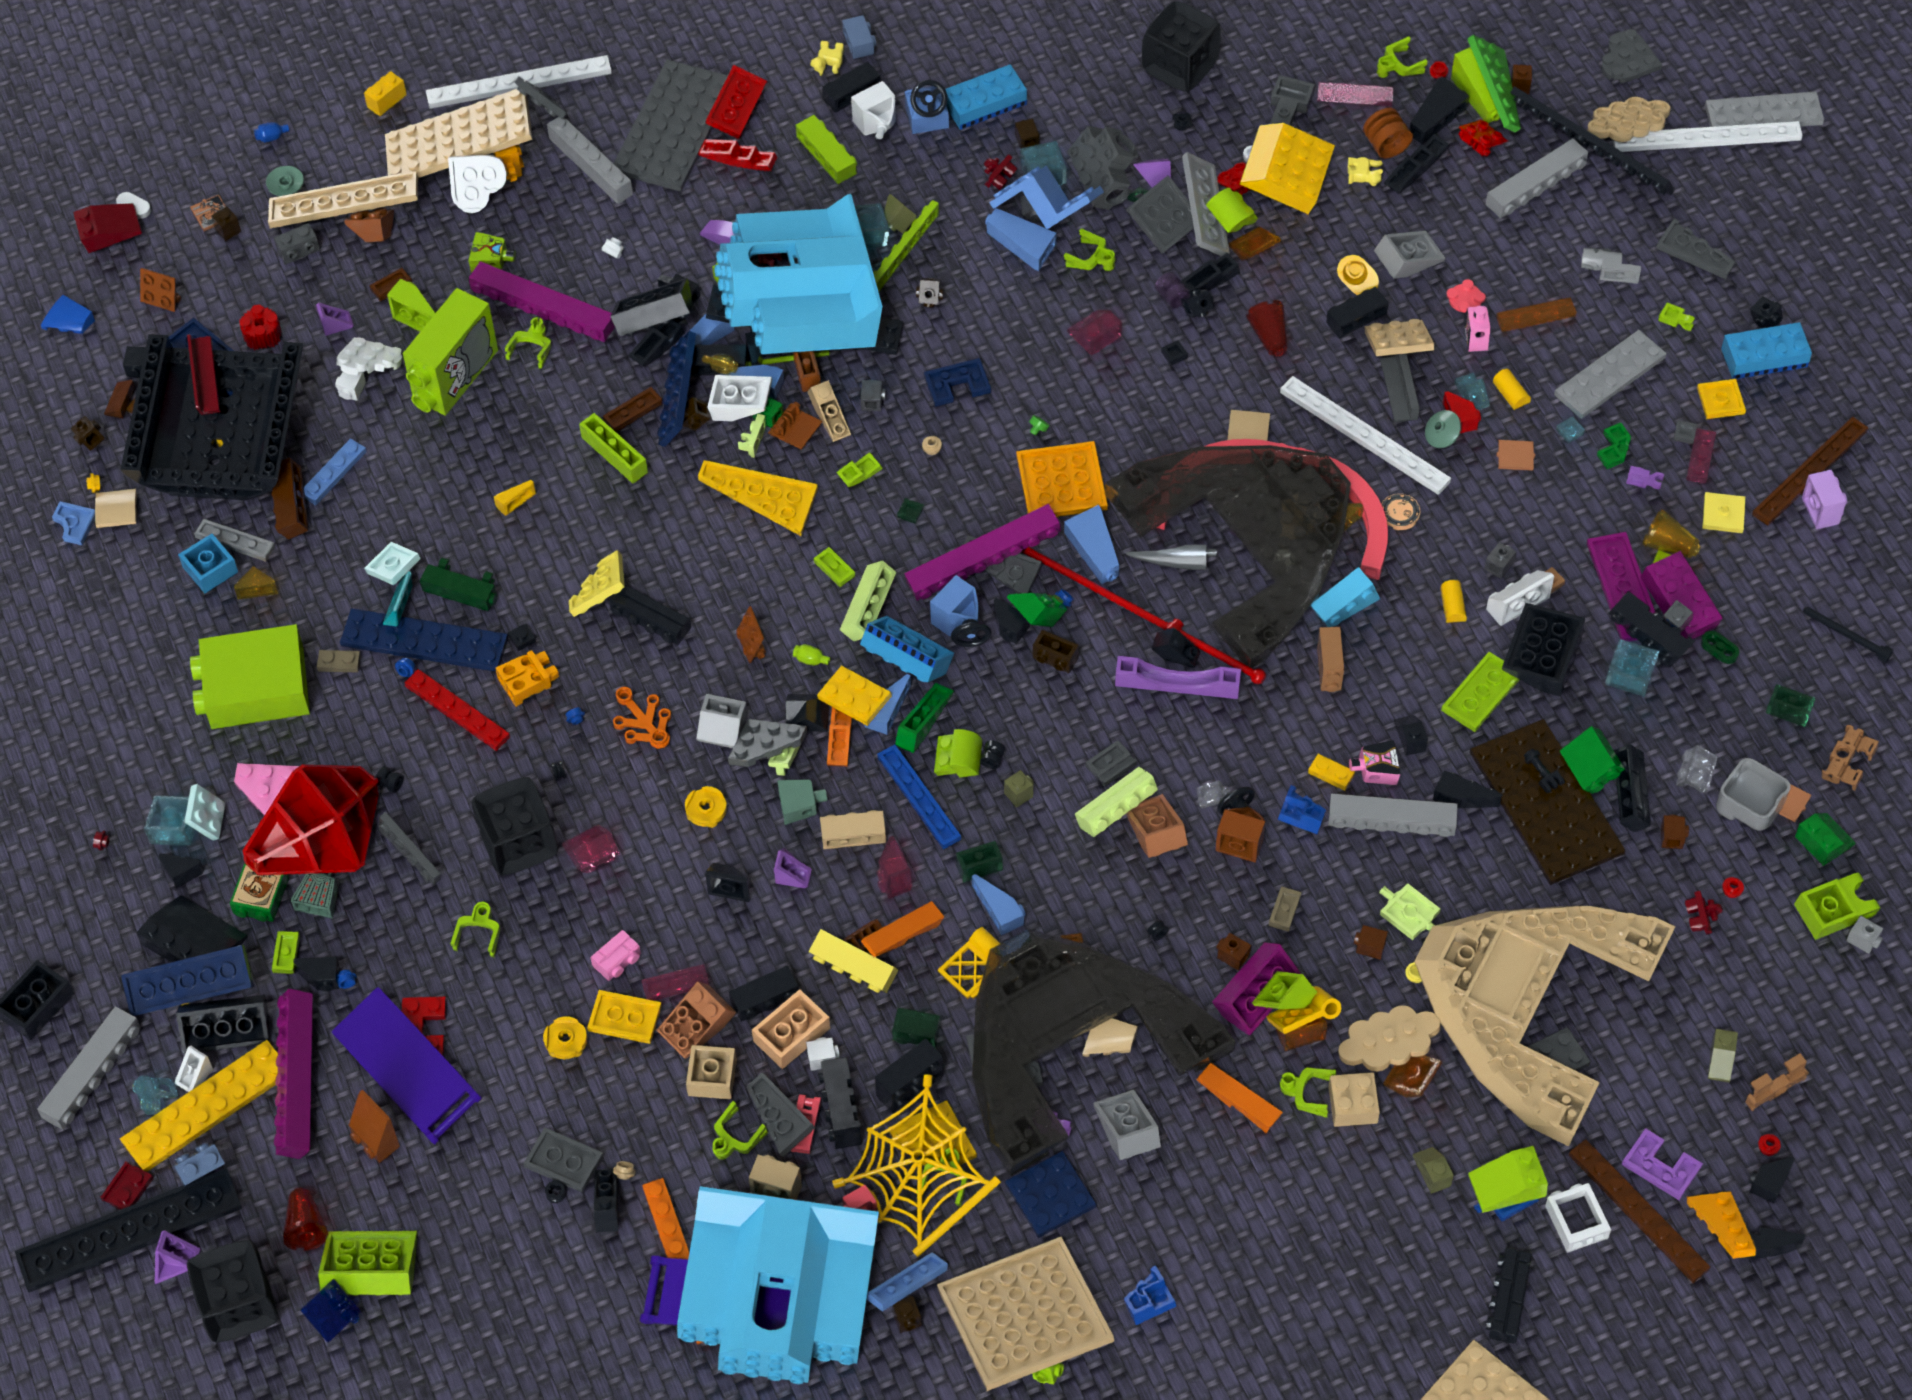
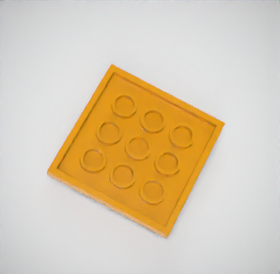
M1094 441L1016 451L1027 514L1047 504L1050 505L1056 517L1081 514L1097 505L1101 507L1102 511L1108 510Z

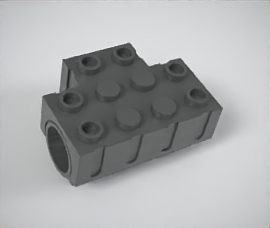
M1087 126L1067 152L1085 187L1084 189L1087 190L1090 187L1096 189L1101 186L1104 193L1091 201L1092 206L1110 210L1112 206L1123 203L1134 190L1133 187H1130L1131 184L1124 170L1139 155L1134 143L1123 134L1122 130L1110 127L1101 129ZM1117 141L1122 142L1128 148L1129 151H1126L1123 148H1121L1119 144H1117ZM1124 189L1123 193L1113 199L1107 198L1112 191Z

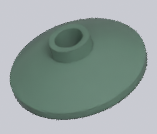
M292 166L278 167L272 170L266 178L267 189L276 196L295 194L302 188L304 183L301 171Z
M1449 410L1435 413L1425 427L1427 442L1435 448H1446L1452 445L1461 432V421L1454 412Z

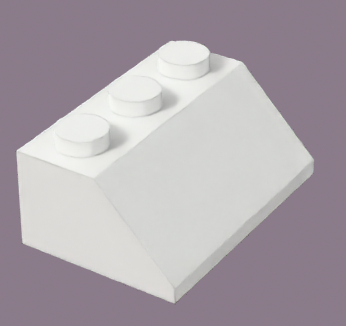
M1539 570L1524 575L1516 583L1508 584L1504 590L1491 594L1488 598L1486 610L1500 626H1503L1522 614L1525 603L1539 605L1548 600L1552 590L1554 575Z

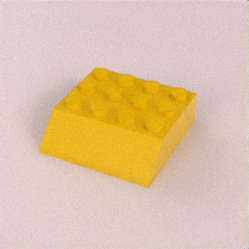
M1285 123L1260 125L1240 185L1309 214L1317 202L1335 145Z

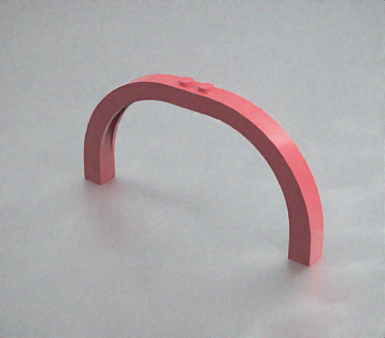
M1233 439L1216 442L1196 449L1178 460L1163 475L1155 487L1146 512V526L1165 530L1175 500L1191 481L1218 467L1232 464L1258 463L1326 481L1343 492L1353 502L1362 516L1367 533V546L1361 563V570L1368 578L1380 579L1388 543L1387 520L1381 502L1369 484L1357 472L1334 458L1301 447L1288 446L1284 443L1258 439Z

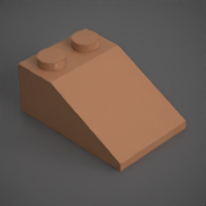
M1163 794L1142 801L1137 807L1126 813L1140 846L1148 858L1156 857L1162 853L1177 850L1188 845L1184 823Z

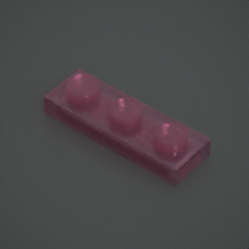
M1696 428L1686 480L1706 484L1716 432Z
M704 964L641 980L646 999L652 1001L689 992L697 981L709 985Z

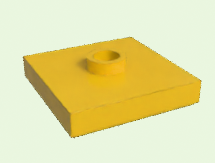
M1736 379L1700 383L1697 385L1706 419L1745 414V405Z

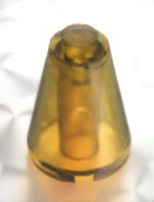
M1662 509L1651 523L1648 531L1649 535L1646 534L1642 541V545L1675 554L1681 551L1683 556L1691 558L1692 555L1696 557L1701 548L1698 545L1700 540Z

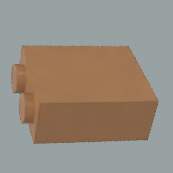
M1320 627L1317 645L1321 691L1335 692L1342 689L1344 674L1340 627Z

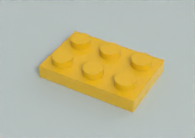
M842 665L817 694L818 699L866 726L870 724L892 697L890 691Z
M599 990L587 1029L589 1032L651 1044L662 1004L657 1001Z

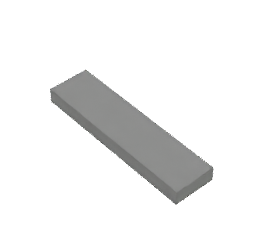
M206 519L202 520L194 534L195 538L202 540L212 533L224 548L267 562L276 547L274 542Z

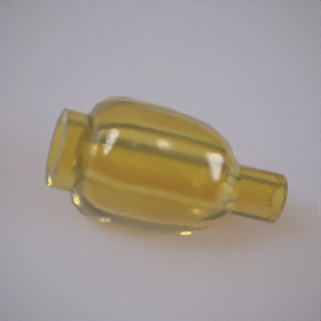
M718 353L713 356L704 355L702 359L704 363L710 364L712 370L718 373H735L738 368V362L734 361V358L730 355Z

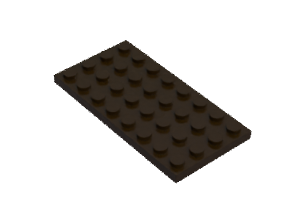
M1542 719L1470 749V754L1489 786L1503 794L1501 800L1503 809L1548 883L1552 885L1622 856L1626 850L1590 792L1584 791L1560 753L1562 747L1545 720ZM1531 749L1539 751L1540 756L1538 758L1550 774L1557 770L1565 783L1563 785L1558 784L1556 789L1551 788L1552 791L1547 794L1539 785L1543 777L1532 763L1527 764L1525 762V753Z

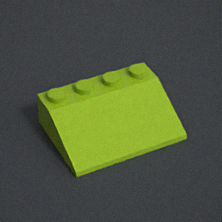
M328 1231L318 1272L321 1295H411L414 1280L417 1231Z

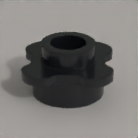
M1189 113L1174 114L1172 116L1174 128L1179 131H1185L1192 126L1190 122L1191 115Z

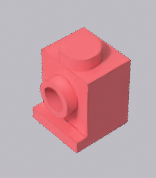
M866 1185L842 1197V1207L877 1211V1202Z

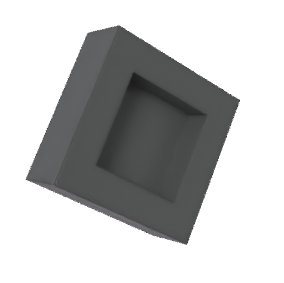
M1678 420L1674 441L1693 444L1697 424Z

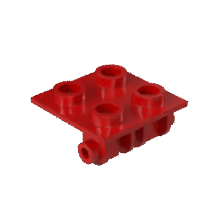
M1477 120L1459 126V129H1461L1458 134L1460 139L1469 146H1472V149L1481 156L1487 157L1491 152L1489 150L1491 147L1508 142L1500 132L1495 131L1484 120Z
M1237 163L1231 169L1220 173L1217 176L1218 184L1230 188L1241 195L1252 190L1240 185L1246 163Z

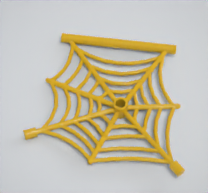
M924 1075L923 1087L925 1088L913 1100L885 1120L871 1128H867L868 1136L864 1153L850 1176L845 1179L842 1177L832 1180L835 1189L846 1186V1183L849 1182L863 1186L864 1184L855 1181L862 1178L874 1181L881 1188L886 1201V1207L882 1212L879 1200L874 1192L869 1189L877 1202L879 1212L878 1223L889 1221L904 1227L917 1240V1247L912 1250L917 1257L1001 1183L996 1176L990 1181L986 1180L971 1165L963 1144L962 1133L966 1131V1127L959 1128L941 1112L929 1089L932 1087L933 1076ZM924 1094L923 1103L908 1116L881 1133L874 1130L902 1113ZM928 1097L938 1114L947 1124L956 1129V1132L950 1135L937 1124L927 1107ZM922 1108L921 1120L916 1125L890 1139L884 1136V1134L900 1126ZM927 1115L933 1125L947 1138L942 1140L931 1132L926 1126ZM921 1125L920 1133L912 1140L902 1145L895 1142ZM925 1130L939 1143L933 1147L928 1144L924 1139ZM872 1134L875 1136L871 1161L865 1173L855 1175L867 1155ZM959 1136L964 1160L975 1175L964 1172L957 1162L953 1149V1139ZM878 1138H880L882 1145L876 1169L870 1171L878 1148ZM919 1138L918 1150L913 1152L906 1148V1146L914 1143ZM885 1142L890 1144V1158L888 1165L881 1167ZM948 1142L953 1162L958 1169L950 1167L945 1157L944 1145ZM923 1145L929 1148L925 1152H923ZM894 1147L901 1150V1158L899 1162L892 1164ZM939 1148L941 1149V1155L945 1164L940 1163L937 1157L936 1150ZM905 1153L912 1156V1158L904 1160ZM933 1153L936 1161L929 1159L927 1156ZM913 1163V1165L907 1172V1169L903 1165ZM926 1163L934 1166L922 1174V1166L926 1165ZM900 1167L904 1171V1179L895 1168ZM917 1167V1176H914L912 1174ZM939 1168L945 1170L932 1177L922 1188V1179L926 1175ZM892 1170L898 1176L900 1185L897 1190L892 1180L883 1173L884 1171ZM950 1172L961 1175L939 1185L922 1204L923 1193L929 1184L939 1176ZM879 1174L888 1181L894 1193L890 1201L884 1186L877 1179L871 1177V1175ZM965 1178L974 1180L945 1195L932 1208L922 1225L923 1209L941 1188ZM909 1179L917 1180V1190L906 1186ZM978 1183L985 1184L922 1241V1234L929 1219L944 1200L968 1186ZM904 1188L916 1193L917 1203L909 1198L899 1196L902 1189ZM900 1199L917 1207V1217L906 1210L893 1207L892 1205L895 1200ZM894 1210L903 1213L916 1221L917 1234L899 1220L885 1217L888 1211Z

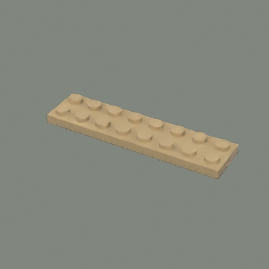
M416 170L269 198L268 224L270 228L283 227L306 221L417 201L418 176Z

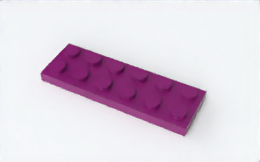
M1622 532L1587 539L1586 544L1610 610L1629 591L1650 607L1649 612L1654 613L1652 601L1646 585L1641 579L1642 574L1627 533ZM1615 623L1622 643L1638 640L1629 636L1621 624Z

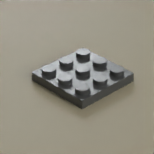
M1169 175L1126 209L1161 254L1194 228L1190 202Z

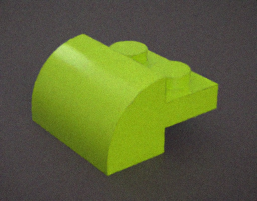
M1230 188L1220 191L1206 204L1207 208L1228 233L1237 232L1243 226L1254 224L1258 220L1254 210L1245 203L1241 194L1232 191Z
M954 729V733L951 735L938 736L935 774L937 776L957 774L959 778L979 775L982 738L972 731Z

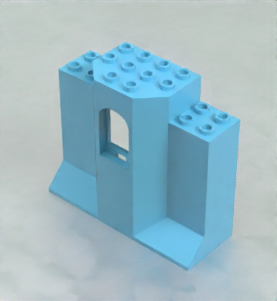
M847 194L827 209L736 214V220L732 223L733 236L730 237V243H720V250L716 253L718 265H715V276L719 277L718 289L722 291V304L726 306L725 317L729 319L731 327L752 326V332L756 333L755 344L756 347L759 346L761 354L875 347L883 306L851 194ZM787 253L790 266L758 267L750 261V258L756 254ZM793 258H797L799 264H795Z
M700 1186L678 1316L677 1338H681L685 1342L702 1341L711 1346L720 1344L718 1370L725 1374L742 1373L751 1378L763 1376L772 1381L784 1379L790 1380L794 1384L808 1383L812 1357L823 1362L834 1360L844 1365L857 1364L879 1212ZM770 1277L784 1280L783 1283L771 1282ZM760 1286L791 1290L786 1324L781 1329L766 1330L755 1324L754 1318Z

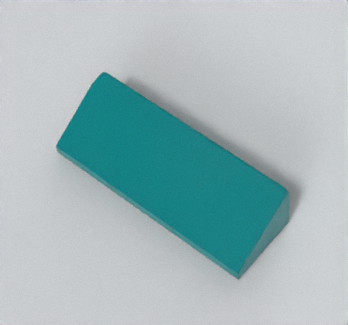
M407 571L398 583L383 625L397 627L413 587L411 571Z

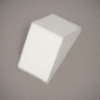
M188 1046L175 1084L187 1092L202 1084L213 1071L208 1056L194 1047Z

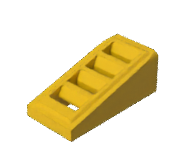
M529 480L495 495L494 501L497 509L506 516L536 494L534 482Z

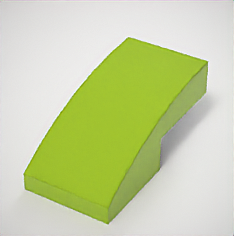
M869 452L856 463L851 461L836 473L848 487H851L870 478L882 470V467Z

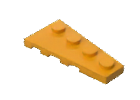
M1731 1191L1687 1197V1205L1696 1210L1698 1218L1704 1220L1708 1225L1709 1231L1719 1237V1242L1733 1259L1756 1256V1248Z

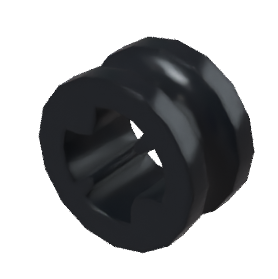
M561 760L558 761V764L551 763L555 780L558 781L560 777L565 779L566 775Z
M1162 920L1153 923L1147 930L1148 934L1152 935L1154 941L1162 939L1169 932L1168 927L1164 926L1165 923Z
M551 1181L545 1187L546 1197L549 1202L559 1203L564 1200L566 1191L561 1182ZM552 1189L559 1190V1194L555 1195L552 1193Z

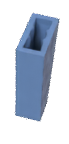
M995 208L992 214H989L986 218L987 233L1036 271L1041 269L1056 246V232L998 208Z
M1097 505L1065 521V535L1099 582L1104 584L1115 580L1119 576V562L1101 507Z

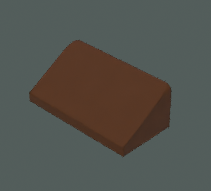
M133 380L116 383L104 415L123 419L136 388Z

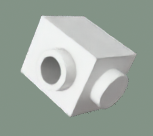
M342 372L335 383L339 396L347 400L357 401L366 384L364 373L358 372V375H351Z
M821 1037L815 1041L806 1042L811 1071L822 1069L821 1061L840 1058L838 1045L833 1046L832 1038Z

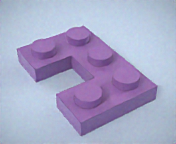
M1645 1128L1624 1158L1622 1165L1672 1197L1680 1200L1702 1168L1703 1163L1683 1152L1673 1168L1669 1167L1655 1158V1155L1664 1143V1139Z

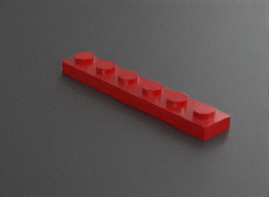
M417 669L404 682L406 688L495 751H498L510 738V734L421 670Z

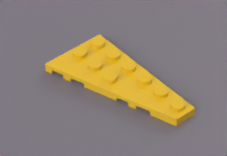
M706 460L703 461L698 474V480L802 537L818 490V484Z

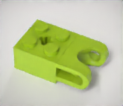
M1854 873L1839 880L1835 879L1802 892L1794 905L1815 940L1854 925L1860 916L1869 919L1875 916L1881 909L1875 899L1864 901L1856 896L1855 891L1859 889L1864 881L1860 873Z

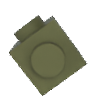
M1020 770L1004 780V794L1017 808L1033 798L1034 782L1029 775H1025Z

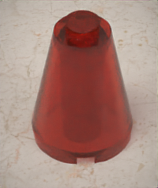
M1273 300V304H1268L1265 301L1251 307L1248 310L1249 314H1246V318L1267 352L1275 357L1283 355L1285 350H1287L1283 302Z
M296 1188L289 1194L283 1242L291 1250L297 1251L296 1247L304 1248V1251L316 1249L325 1243L328 1229L311 1192L305 1188Z

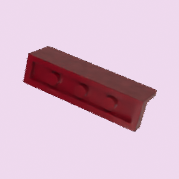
M188 334L196 409L201 415L221 412L211 336L193 338L191 334Z

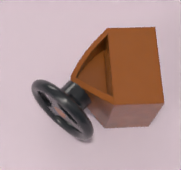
M1237 788L1226 794L1218 803L1217 811L1222 815L1217 829L1215 851L1256 863L1263 844L1265 820L1258 812L1249 807L1255 796L1253 788ZM1249 793L1248 797L1244 800L1243 796Z

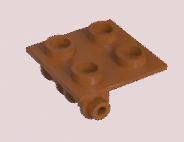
M140 268V302L175 312L176 303L181 301V296L176 293V278Z
M794 402L790 403L768 434L802 450L822 421L801 411L800 404Z
M749 606L737 628L736 634L742 644L744 655H746L748 662L751 663L754 657L758 659L764 658L766 650L762 644L763 634L752 607Z

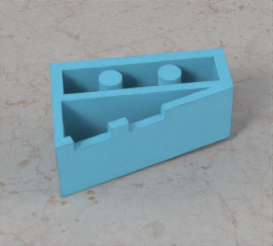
M1358 567L1314 601L1311 607L1327 627H1333L1380 600L1374 584Z

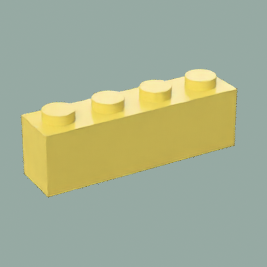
M820 929L809 950L814 955L813 960L823 965L825 962L832 964V970L843 974L844 971L851 974L850 979L859 984L862 981L868 983L869 986L867 988L878 994L880 990L885 993L888 992L899 971L895 967Z

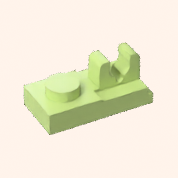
M757 414L755 421H752L750 425V432L752 433L741 434V440L746 442H738V448L748 451V454L753 458L756 456L766 429L765 415Z
M790 746L783 749L781 754L769 759L768 766L775 767L777 775L785 776V769L790 768L800 746L796 748Z

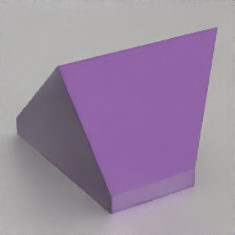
M1168 159L1147 160L1133 164L1152 188L1167 175L1171 178V166Z
M322 303L316 304V310L325 336L351 329L354 326L349 311Z
M782 848L778 851L774 867L775 883L807 888L812 869L801 863L787 849Z
M162 1231L155 1251V1284L187 1272V1261L198 1255L201 1248L166 1231Z

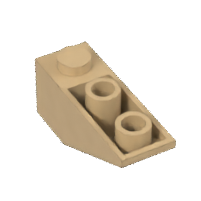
M826 381L811 387L808 390V395L832 441L835 442L850 436V430L830 382Z

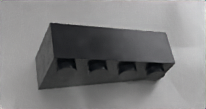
M1628 591L1608 614L1611 615L1613 622L1618 625L1621 624L1626 629L1629 636L1634 639L1637 638L1646 651L1654 653L1662 665L1670 668L1695 640L1691 637H1688V639L1684 638L1680 634L1681 630L1679 628L1668 626L1663 616L1659 613L1649 612L1650 607Z
M847 1057L821 1061L822 1070H818L819 1082L824 1083L825 1086L821 1093L823 1103H828V1109H825L826 1122H831L832 1126L831 1129H828L830 1142L835 1143L836 1149L862 1145L860 1123L853 1088H851L852 1083Z

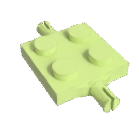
M1408 883L1402 890L1396 893L1390 891L1386 886L1380 890L1379 893L1389 900L1387 905L1380 911V915L1411 940H1414L1420 932L1426 929L1430 932L1432 926H1435L1432 921L1440 913L1441 909Z

